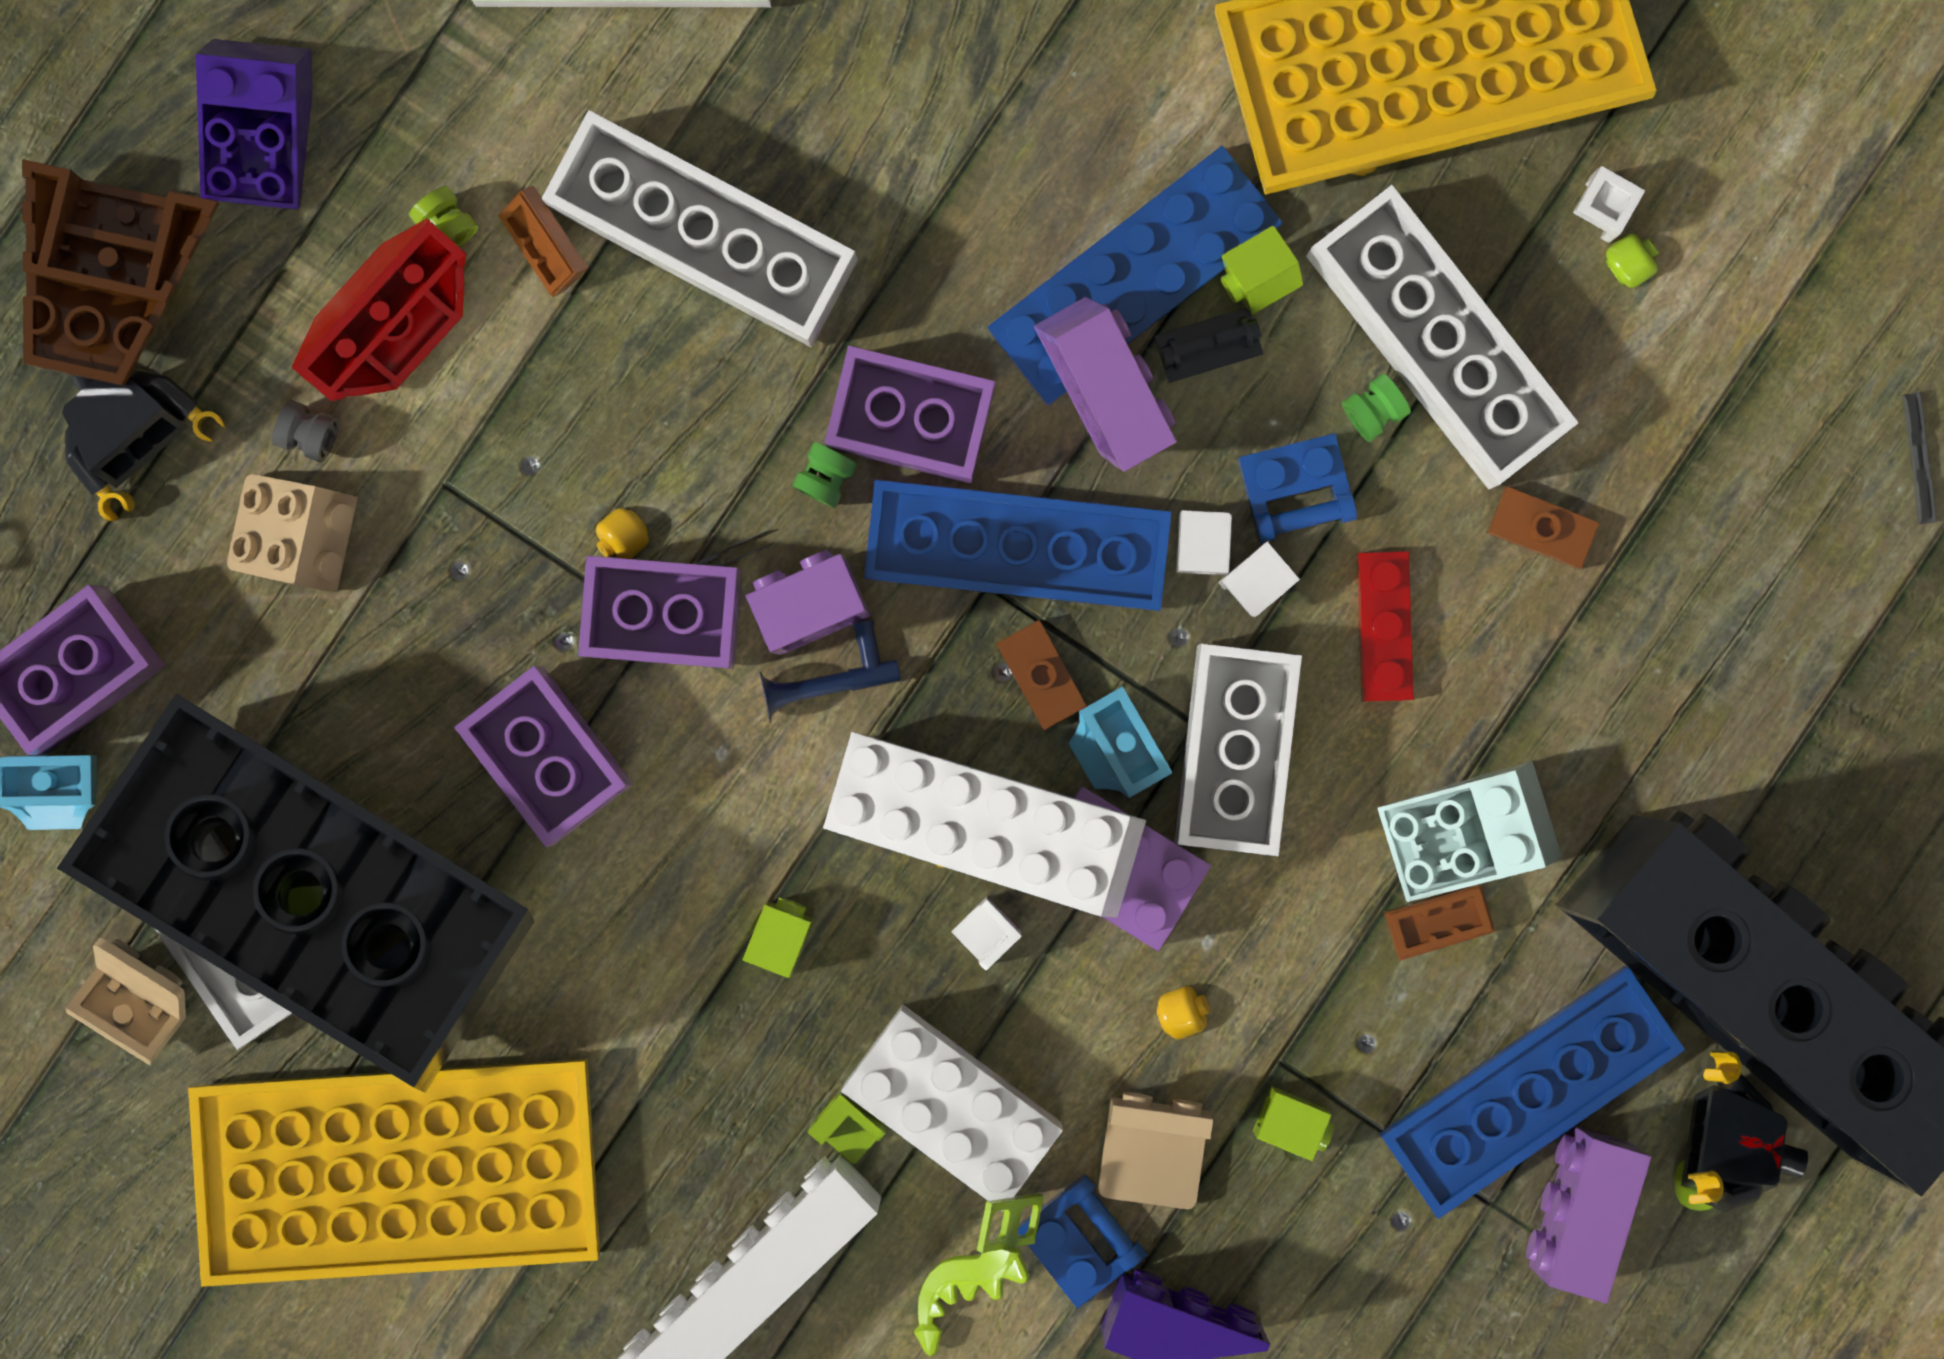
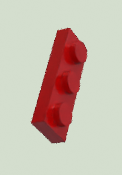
M1409 551L1358 553L1357 578L1361 702L1414 700Z

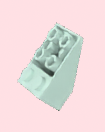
M1532 761L1486 773L1377 808L1407 902L1545 868L1562 856Z

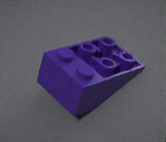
M212 39L196 53L200 197L221 202L298 210L301 204L312 104V49Z
M1135 1269L1133 1275L1124 1272L1119 1276L1101 1325L1104 1348L1132 1359H1212L1268 1351L1270 1346L1261 1322L1255 1320L1257 1316L1255 1312L1232 1303L1228 1304L1227 1309L1208 1303L1210 1296L1191 1287L1182 1286L1180 1292L1162 1286V1278L1141 1269Z

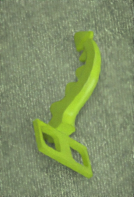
M1036 1193L986 1201L977 1251L981 1252V1254L957 1255L941 1261L930 1271L919 1294V1325L914 1330V1334L928 1356H933L937 1353L942 1330L934 1323L935 1317L945 1315V1309L939 1302L940 1298L949 1305L955 1304L958 1299V1287L963 1298L966 1301H971L975 1299L981 1286L992 1299L998 1300L1003 1296L1004 1278L1017 1283H1026L1029 1280V1273L1021 1256L1022 1251L1016 1247L1035 1244L1044 1195ZM1032 1205L1029 1228L1025 1234L1018 1235L1021 1213L1026 1206ZM1004 1210L999 1236L994 1240H988L993 1215L997 1211Z

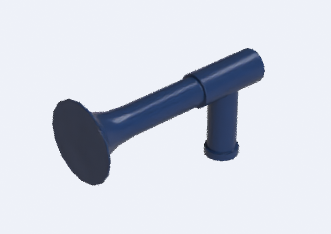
M874 620L852 624L856 632L862 667L848 669L846 672L785 683L771 681L760 672L769 722L771 723L774 713L788 703L847 690L856 691L900 682L897 660L881 663L874 631Z

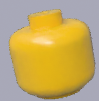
M617 508L597 524L596 535L600 541L596 545L605 557L611 558L614 555L616 558L633 559L648 545L649 532L643 521L633 511Z
M1182 986L1163 994L1159 998L1157 1015L1167 1035L1174 1039L1182 1040L1201 1033L1207 1027L1205 1015L1210 1013L1208 1000L1204 995L1197 996L1192 987Z

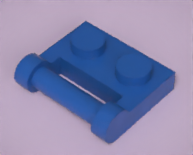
M1336 433L1238 458L1260 544L1274 541L1275 535L1338 519H1340L1341 523L1357 520V511L1350 492ZM1331 486L1334 497L1332 501L1272 516L1268 512L1266 502Z
M1086 1174L1079 1177L1042 1206L1035 1244L1028 1245L1077 1309L1124 1272L1139 1264L1147 1256V1251L1139 1241L1132 1242L1093 1192L1096 1186ZM1078 1203L1117 1253L1107 1263L1066 1210L1072 1205ZM1031 1215L1019 1224V1235L1027 1232Z

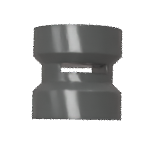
M290 399L285 403L278 415L273 430L272 443L288 451L298 446V449L303 451L305 457L322 463L330 454L339 430V418L325 412L309 414L306 405Z

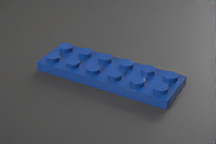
M1222 145L991 323L987 330L1048 407L1067 391L1035 331L1034 325L1080 299L1087 297L1101 305L1105 304L1111 312L1115 309L1119 311L1131 334L1130 337L1125 339L1127 345H1129L1222 273L1225 268L1221 255L1273 225L1276 230L1279 229L1283 222Z
M875 480L864 579L1161 611L1171 512Z
M1623 966L1386 1128L1379 1135L1431 1211L1439 1219L1675 1058L1685 1049L1629 967Z

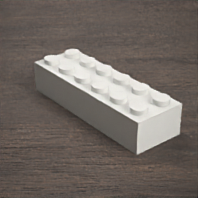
M588 110L541 198L551 210L811 348L858 262L854 250Z
M1393 185L1389 186L1312 246L1306 255L1311 264L1488 490L1500 485L1579 423Z
M851 732L823 828L1094 915L1118 918L1146 820L875 737Z
M839 1154L832 1162L826 1157L822 1158L804 1176L805 1181L800 1185L803 1190L796 1196L790 1191L786 1192L768 1210L769 1215L764 1219L765 1226L760 1230L754 1225L749 1227L732 1244L733 1249L727 1254L729 1260L723 1265L717 1259L713 1261L696 1278L695 1281L697 1283L690 1289L693 1294L687 1299L681 1293L676 1296L660 1312L659 1315L661 1317L653 1324L656 1329L650 1333L644 1327L624 1346V1352L617 1359H725L878 1214L881 1195L842 1154Z

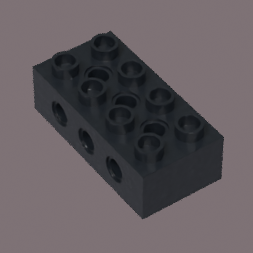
M177 693L57 867L58 870L426 1093L535 922L529 909ZM217 828H232L235 834L233 851L222 860L216 862L204 861L202 844L206 836ZM303 880H318L322 886L323 896L320 905L313 912L306 915L290 914L287 908V897L292 887ZM398 931L405 933L410 941V952L407 960L393 969L377 968L372 959V950L375 942L388 932Z
M1676 809L1667 820L1632 815L1557 902L1556 906L1725 1051L1736 1053L1740 1058L1741 1064L1856 1163L1922 1197L1944 1171V1018L1939 1016L1933 1023L1907 1005L1901 1011L1897 1009L1896 1006L1911 988L1895 971L1871 953L1859 948L1853 955L1832 940H1828L1825 945L1821 944L1816 938L1831 922V919L1820 907L1799 890L1782 880L1773 887L1754 874L1748 880L1739 874L1736 870L1751 854V851L1737 836L1709 815L1700 813L1696 819H1693L1679 809Z

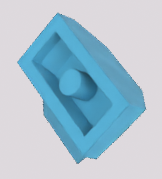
M1123 686L1079 711L1080 723L1068 744L1094 789L1117 790L1130 798L1172 774L1170 767Z
M97 755L0 757L1 808L11 811L22 821L28 830L81 829L88 809L96 805Z

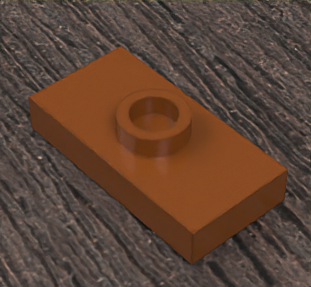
M533 185L522 189L498 216L549 294L555 297L564 293L588 267Z
M1507 486L1503 489L1486 534L1579 570L1583 567L1600 523Z
M1040 620L996 643L1043 730L1087 707Z
M1481 884L1446 892L1383 912L1397 959L1400 961L1496 932Z

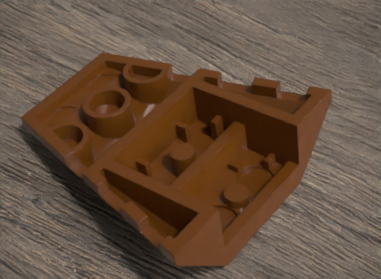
M22 159V177L25 178L26 201H22V222L26 224V252H23V272L26 273V296L23 297V363L33 367L125 386L220 203L168 191L166 198L83 180L70 169Z

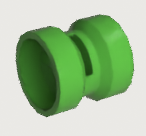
M1384 373L1369 383L1368 393H1354L1341 402L1353 426L1368 442H1371L1383 433V428L1388 424V420L1399 422L1411 413V409L1403 394Z
M813 442L807 454L809 463L805 471L798 472L792 487L832 508H836L842 496L840 488L844 480L852 477L858 464L826 446ZM819 473V474H821V475H823V476H825V477L831 479V481L828 482V481H826V480H824V479H822V478L816 476V474Z

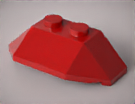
M428 218L382 243L314 317L293 362V370L330 401L344 399V397L397 390L463 317L466 253Z

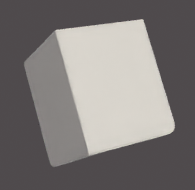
M1601 166L1586 182L1587 189L1573 213L1604 230L1600 238L1609 243L1622 233L1645 190Z
M1184 510L1179 513L1176 573L1226 575L1229 573L1232 520L1229 513Z
M1266 542L1218 583L1224 590L1228 589L1250 616L1256 617L1300 579L1273 547Z
M987 896L951 931L979 960V964L985 971L1022 937V933L1016 925Z

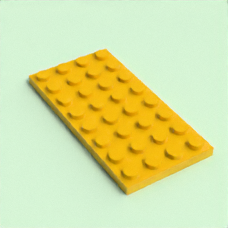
M1232 0L1215 5V17L1265 195L1652 99L1657 91L1629 0Z
M588 1059L442 1068L426 1093L413 1088L389 1072L193 1085L188 1088L201 1287L597 1261L601 1257Z

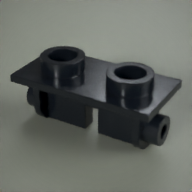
M1247 308L1154 336L1168 383L1264 354L1259 340L1261 338V331L1256 318H1252Z

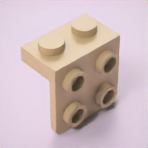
M255 474L248 475L244 481L227 559L228 568L236 572L337 593L358 497L316 486Z
M99 937L93 945L96 968L65 1007L66 1013L151 1066L186 1019L185 992L180 987L182 981L174 973L162 966H157L153 970L139 961V953L127 943L119 939H115L110 943L106 939Z
M1124 1092L1123 1099L1110 1097L1098 1190L1101 1196L1109 1199L1187 1210L1192 1209L1197 1203L1205 1140L1211 1139L1213 1118L1210 1112L1202 1110L1203 1104L1189 1100L1174 1099L1171 1106L1152 1103V1096L1139 1093Z

